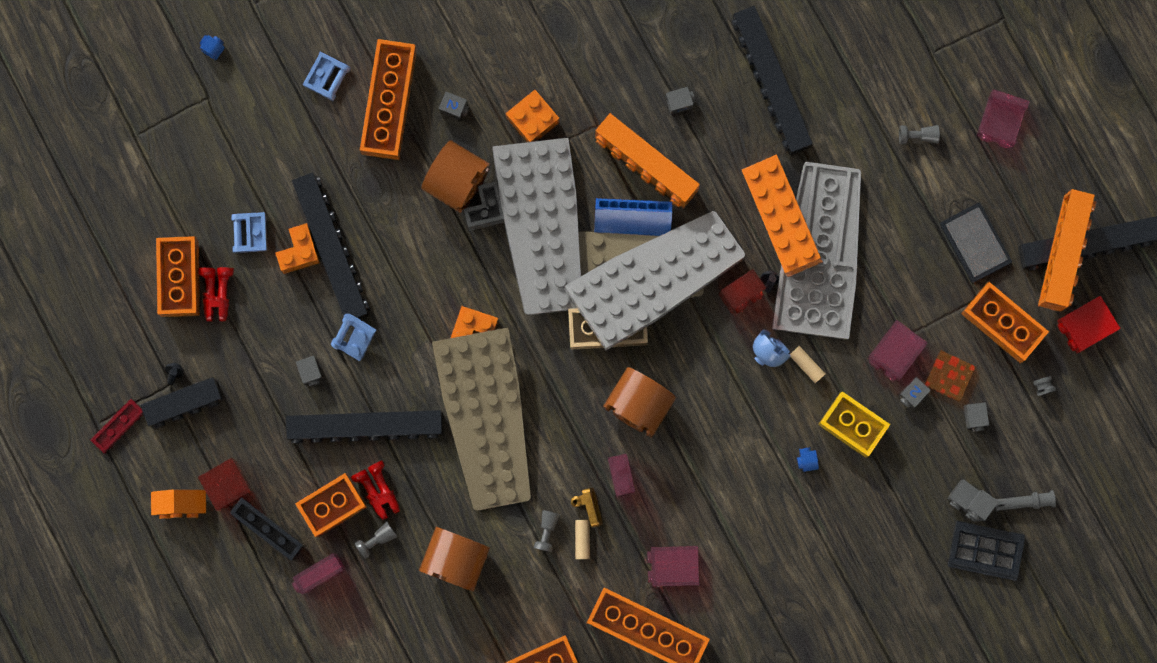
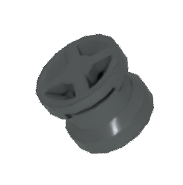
M1052 376L1033 381L1034 386L1037 387V396L1056 391V388L1052 385Z

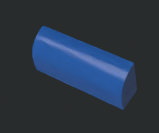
M596 198L594 232L661 236L671 231L672 202Z

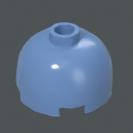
M763 329L753 343V351L756 355L755 360L762 366L764 364L769 367L780 366L791 357L788 354L790 351L779 339L776 340L770 337L771 332Z

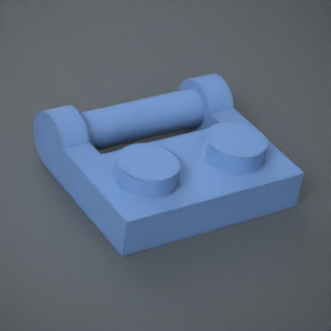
M320 52L303 86L334 101L335 93L351 67ZM337 67L340 70L329 91H327L324 87L334 68Z
M266 213L232 214L231 219L234 221L233 253L267 251ZM246 220L247 245L242 246L241 221Z
M345 314L342 319L343 324L336 338H333L331 346L361 361L376 329L351 314ZM352 325L355 329L348 343H346L343 339Z

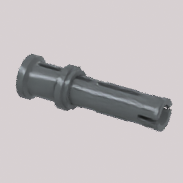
M1050 490L1049 493L1038 494L1033 492L1031 496L996 499L999 502L995 506L996 511L1026 507L1039 509V507L1051 506L1053 508L1056 507L1054 491Z

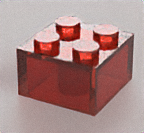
M754 269L723 288L719 293V297L731 314L735 311L739 314L747 308L749 302L752 301L754 304L763 298L766 287Z
M234 458L228 459L198 477L213 506L219 512L235 504L241 498L254 493Z

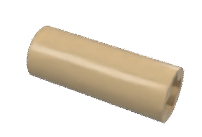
M800 346L790 354L795 363L814 383L826 374Z
M575 520V559H590L589 520Z

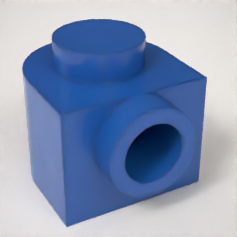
M205 35L200 42L201 51L214 60L218 59L225 47L223 46L224 42L216 36L212 38L209 35Z
M811 447L799 449L800 457L797 458L798 468L802 469L803 472L818 470L816 450L811 451Z

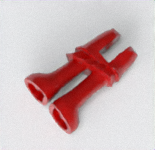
M198 268V274L204 277L206 282V293H202L204 296L202 300L206 321H213V307H219V321H226L230 305L227 299V283L229 277L234 274V268H217L218 296H215L216 269Z
M383 460L367 468L376 481L381 493H377L366 469L350 478L353 482L363 485L368 493V496L365 498L370 500L368 503L372 505L378 516L385 520L388 516L382 506L383 504L388 502L395 514L400 512L396 495H394L393 491H390L383 477L382 470L385 465Z

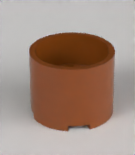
M450 140L432 163L424 178L421 189L456 211L463 213L464 209L471 203L469 200H472L479 191L478 186L484 183L490 170L487 167L491 164Z
M627 367L603 405V408L608 412L613 410V415L639 432L647 431L646 435L652 438L677 397L654 380Z
M436 527L419 571L474 592L490 547Z

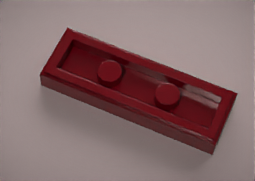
M130 399L90 441L105 454L143 415L142 408L133 399Z

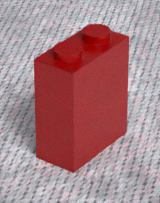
M1101 296L1057 320L1060 332L1067 336L1069 347L1072 351H1076V353L1083 351L1120 329Z

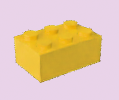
M844 392L839 393L818 424L865 458L871 454L890 426L888 422Z

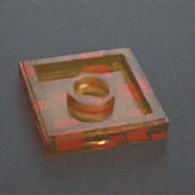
M940 350L924 385L954 400L960 401L976 366Z

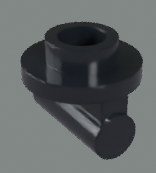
M771 270L761 274V282L765 284L764 291L766 293H770L774 284L779 282V274Z
M177 363L166 365L167 383L174 385L176 377L183 376L184 369L181 365Z

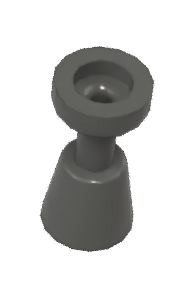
M939 125L924 127L920 131H908L907 126H899L900 144H906L908 139L920 138L924 142L939 143Z
M542 510L541 528L544 530L541 542L537 541L534 544L535 549L552 552L553 546L548 542L551 530L554 531L561 514Z
M388 522L383 524L374 533L375 537L366 543L361 540L355 542L357 549L365 559L370 556L369 549L379 542L384 544L397 538L396 533Z

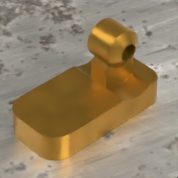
M594 488L582 490L583 495L575 496L571 499L573 507L586 505L592 527L603 525Z

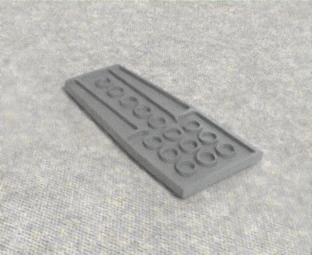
M568 138L493 146L500 203L524 313L526 315H535L577 308L564 289L565 285L581 277L576 189Z
M812 162L804 163L796 200L823 262L790 277L786 276L781 265L772 330L849 340L857 275L861 171L859 169Z
M712 211L612 258L565 285L564 289L604 349L608 350L656 322L744 259L745 253L718 214Z

